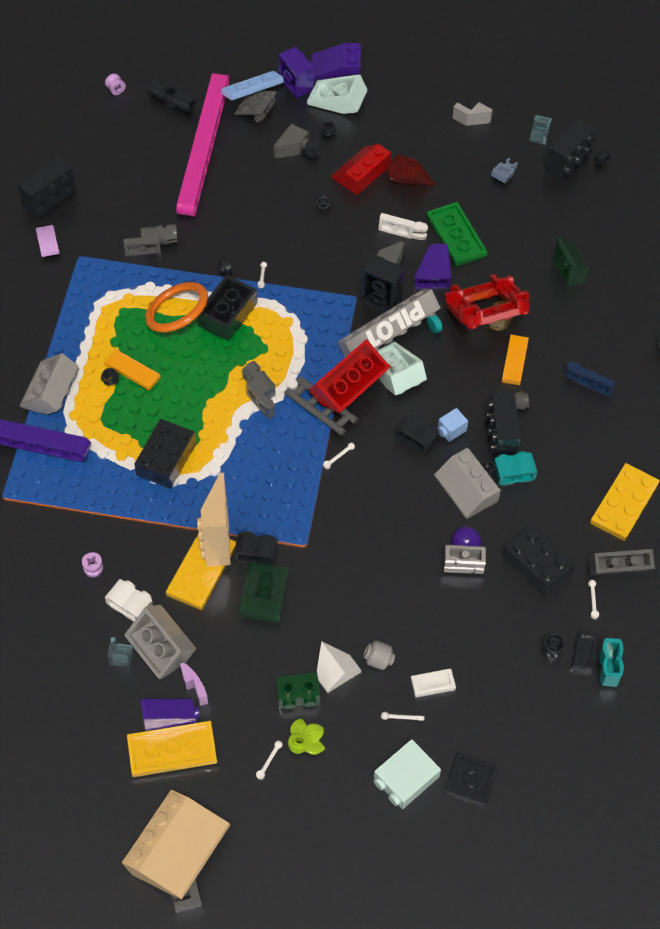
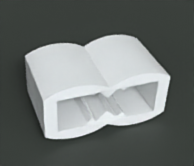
M119 579L105 596L106 603L134 622L145 607L153 606L152 597L146 591L136 590L132 582Z

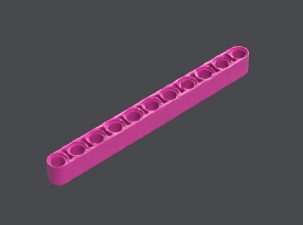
M216 73L211 75L177 202L176 211L179 215L195 216L226 99V96L221 94V89L229 86V75Z

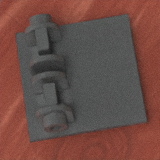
M260 91L246 95L234 114L254 115L256 122H262L275 104L274 95L276 91Z

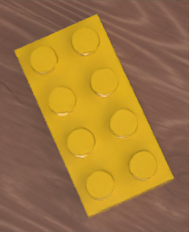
M625 463L593 515L590 524L625 541L656 490L660 480Z
M199 533L166 590V596L203 610L227 565H206V559H202ZM230 540V558L236 546V542Z
M211 721L127 734L132 777L217 763Z

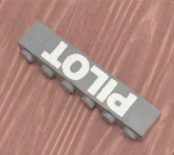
M422 289L337 342L345 357L366 339L378 350V347L382 344L385 345L392 342L395 336L405 334L411 326L415 327L421 324V320L435 315V311L439 310L440 306L432 289Z

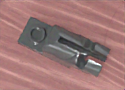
M167 224L166 228H163L162 225L141 228V238L124 239L125 256L161 253L160 245L177 243L176 224Z
M252 361L242 369V375L247 381L246 395L269 420L275 416V404L271 399L276 395L275 384L267 376L266 372L260 371L261 367L255 361Z

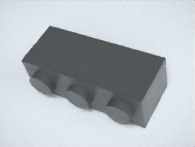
M653 549L594 553L588 556L590 576L647 572L655 569Z

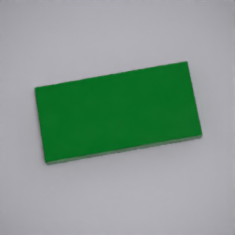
M458 202L426 212V217L441 243L448 244L449 256L455 267L487 256L486 248Z

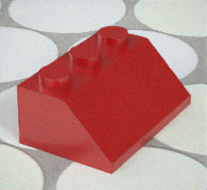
M379 144L366 146L338 169L331 178L358 195L390 167L391 152Z

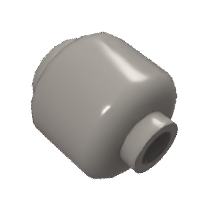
M375 640L367 644L363 658L366 659L368 666L384 670L388 665L391 666L393 664L395 654L392 653L391 645Z

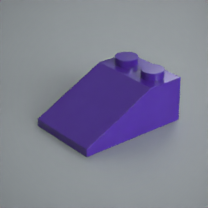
M343 43L312 54L311 63L314 66V80L359 75L361 43Z

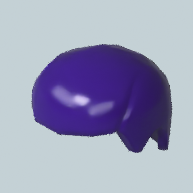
M465 526L458 528L452 534L450 545L481 546V538L474 528Z

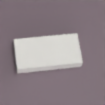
M451 669L411 676L415 698L456 689Z

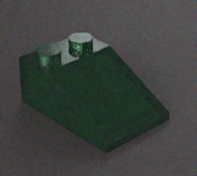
M249 562L241 597L239 617L279 623L289 568Z

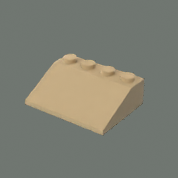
M220 473L201 508V518H197L202 559H206L207 566L231 565L224 473Z
M170 790L122 861V864L133 876L182 900L230 824L187 796Z

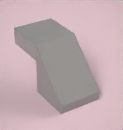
M479 102L472 110L457 103L454 106L452 118L466 126L487 124L491 122L493 110Z

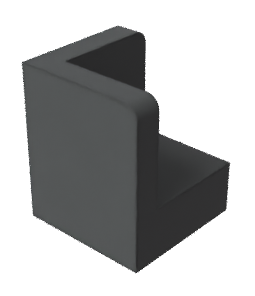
M196 879L182 900L172 895L176 913L202 906Z

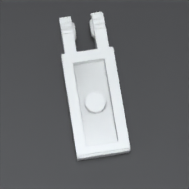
M381 213L378 229L410 239L424 240L427 237L428 226L420 221L415 223L414 221Z

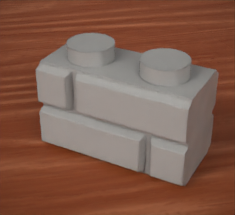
M445 545L444 572L484 574L486 564L485 547Z

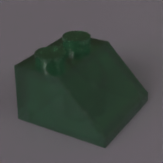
M557 238L553 263L565 286L570 287L585 283L589 274V268L587 264H584L581 252L577 250L574 244L562 238Z

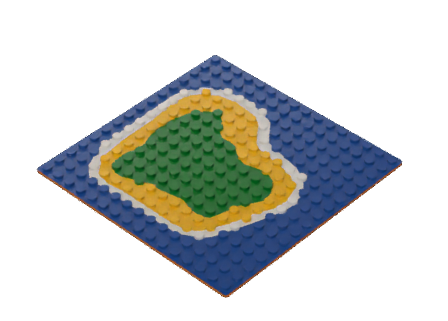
M83 256L78 257L46 359L63 353L78 365L76 377L71 381L69 392L64 396L63 405L59 411L46 415L29 410L25 425L82 436L91 441V446L83 462L17 449L3 491V499L199 531L197 518H201V508L220 473H224L229 536L238 537L239 532L250 531L257 536L272 535L274 538H277V543L306 547L308 545L331 428L285 395L284 392L287 388L294 391L300 385L297 383V379L300 376L314 385L345 358L337 341L351 332L357 298L350 295L265 283L264 288H258V282L237 279L257 289L258 303L229 341L198 326L197 318L178 330L156 332L147 326L145 314L151 302L159 294L180 283L196 282L206 288L209 297L224 277ZM184 291L168 298L155 312V321L160 324H166L187 315L199 300L198 292ZM116 349L159 373L161 378L150 391L119 374V381L116 384L108 386L101 381L102 372L109 368L105 366L104 361ZM252 361H255L261 367L260 371H265L275 384L276 395L271 398L275 404V416L269 420L246 395L247 381L242 375V369ZM307 389L300 395L306 401L313 397ZM319 402L314 405L321 412L326 408ZM334 411L328 416L332 420L334 416ZM160 419L195 432L196 445L171 489L136 476L134 465Z

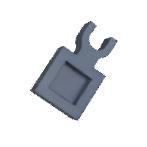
M508 158L505 164L500 162L492 170L491 176L506 183L514 175L518 163L510 164L511 159Z

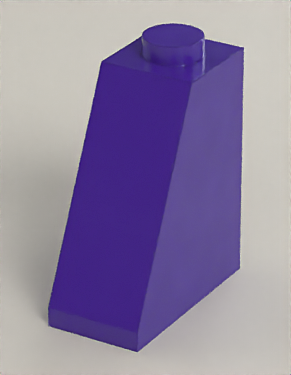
M430 244L415 275L414 289H450L451 271L448 244Z
M193 699L141 700L146 731L194 724L196 719H200L198 706H193Z

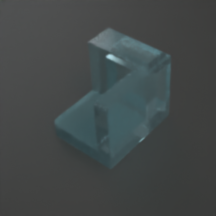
M535 115L529 141L545 145L552 119Z
M111 637L107 654L110 665L130 668L134 646L118 644L116 637Z

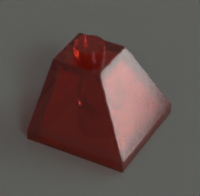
M399 153L385 168L389 173V178L394 182L430 186L435 184L417 160Z

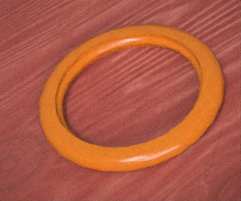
M184 282L166 289L147 308L145 314L147 326L156 332H171L188 325L203 312L207 305L208 292L206 288L196 282ZM184 291L198 292L199 300L187 315L166 324H160L155 321V312L168 298Z

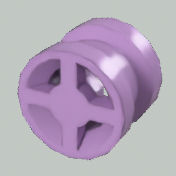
M111 74L105 80V85L113 95H119L125 90L126 85L118 74Z
M91 552L83 557L82 566L85 574L89 577L99 576L103 571L100 555Z

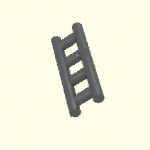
M302 376L297 379V383L300 385L294 391L287 388L284 392L285 395L341 436L346 432L343 426L348 421L355 424L358 420V417L344 409L340 413L342 417L335 422L328 417L334 410L327 407L322 412L314 407L318 402L314 396L309 401L303 399L300 395L306 389L309 391L313 384Z

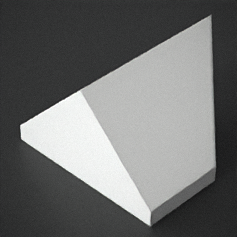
M321 642L317 666L318 681L324 690L329 693L361 673V669L349 654Z

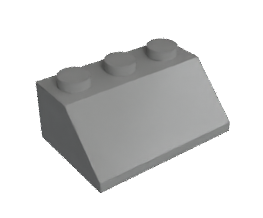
M63 353L41 361L20 403V407L46 415L59 411L63 405L64 396L69 392V385L76 377L78 365Z
M469 448L453 455L434 474V477L466 519L499 501L501 490Z
M161 605L145 607L124 635L159 680L179 668L180 663H186L197 649Z

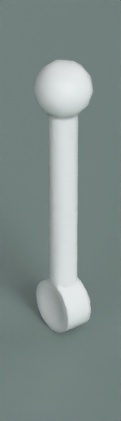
M261 262V276L257 284L258 288L265 287L263 280L267 263Z
M349 443L347 448L330 461H324L323 467L329 469L333 462L349 450L355 448L354 443Z
M590 580L588 585L591 587V618L597 619L599 612L596 611V581Z
M381 713L383 720L388 718L424 720L425 716Z
M281 741L275 742V747L263 768L256 773L259 780L264 779V772L277 750L283 745Z

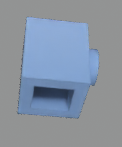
M456 408L438 420L437 430L441 437H445L450 442L467 431L468 420Z

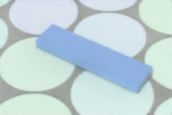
M271 71L221 89V94L230 100H234L284 83V77L275 71Z

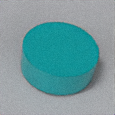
M432 315L427 318L428 326L434 334L442 331V323L438 316Z

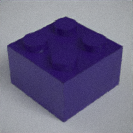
M296 46L280 53L279 75L284 77L285 86L296 98L311 92L314 83L313 64L305 58L303 52H300Z

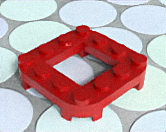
M497 274L490 275V282L461 289L455 284L451 286V291L445 292L447 308L461 323L467 325L469 329H475L478 325L493 324L498 320H507L516 315H526L529 313L528 290L521 291L514 284L511 275L505 278H497ZM494 295H499L506 302L485 309H480L476 304L471 305L476 300L489 299Z

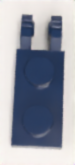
M573 361L567 363L566 378H570V380L611 397L616 381L594 373L592 370H587L581 367L579 363Z

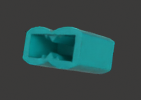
M522 451L514 456L502 454L494 459L498 485H509L536 479L538 472L532 453Z
M605 638L599 653V661L602 666L599 679L602 686L617 687L623 675L624 665L621 659L623 643L621 639Z

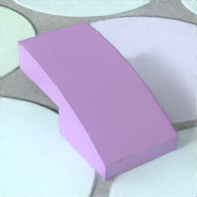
M53 225L36 228L42 257L59 254Z
M180 663L186 689L195 688L200 706L208 704L207 694L199 677L186 663Z

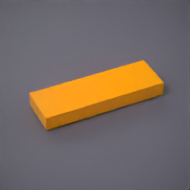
M510 336L502 377L503 383L520 386L528 337Z
M116 349L104 361L105 366L115 369L119 374L149 391L161 378L159 373Z

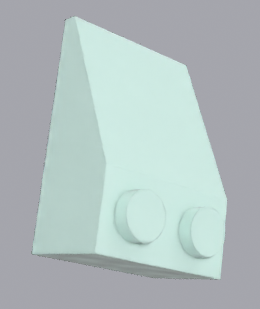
M360 74L317 80L307 100V104L342 114L355 113L360 108L367 88Z
M396 342L377 350L391 366L379 379L386 389L394 395L401 394L405 390L427 380L423 361Z

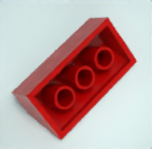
M366 339L315 383L309 391L321 405L341 413L391 366Z

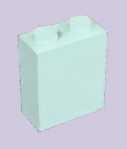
M411 739L374 771V783L381 791L385 790L389 795V800L395 806L399 805L403 810L440 777L441 769Z

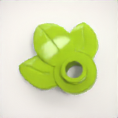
M302 718L294 721L290 727L291 736L288 739V746L293 753L307 752L315 755L325 750L324 745L319 742L324 733V728L321 725L309 724L307 726Z

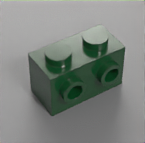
M317 672L276 677L279 708L293 709L296 706L313 707L316 704H320Z

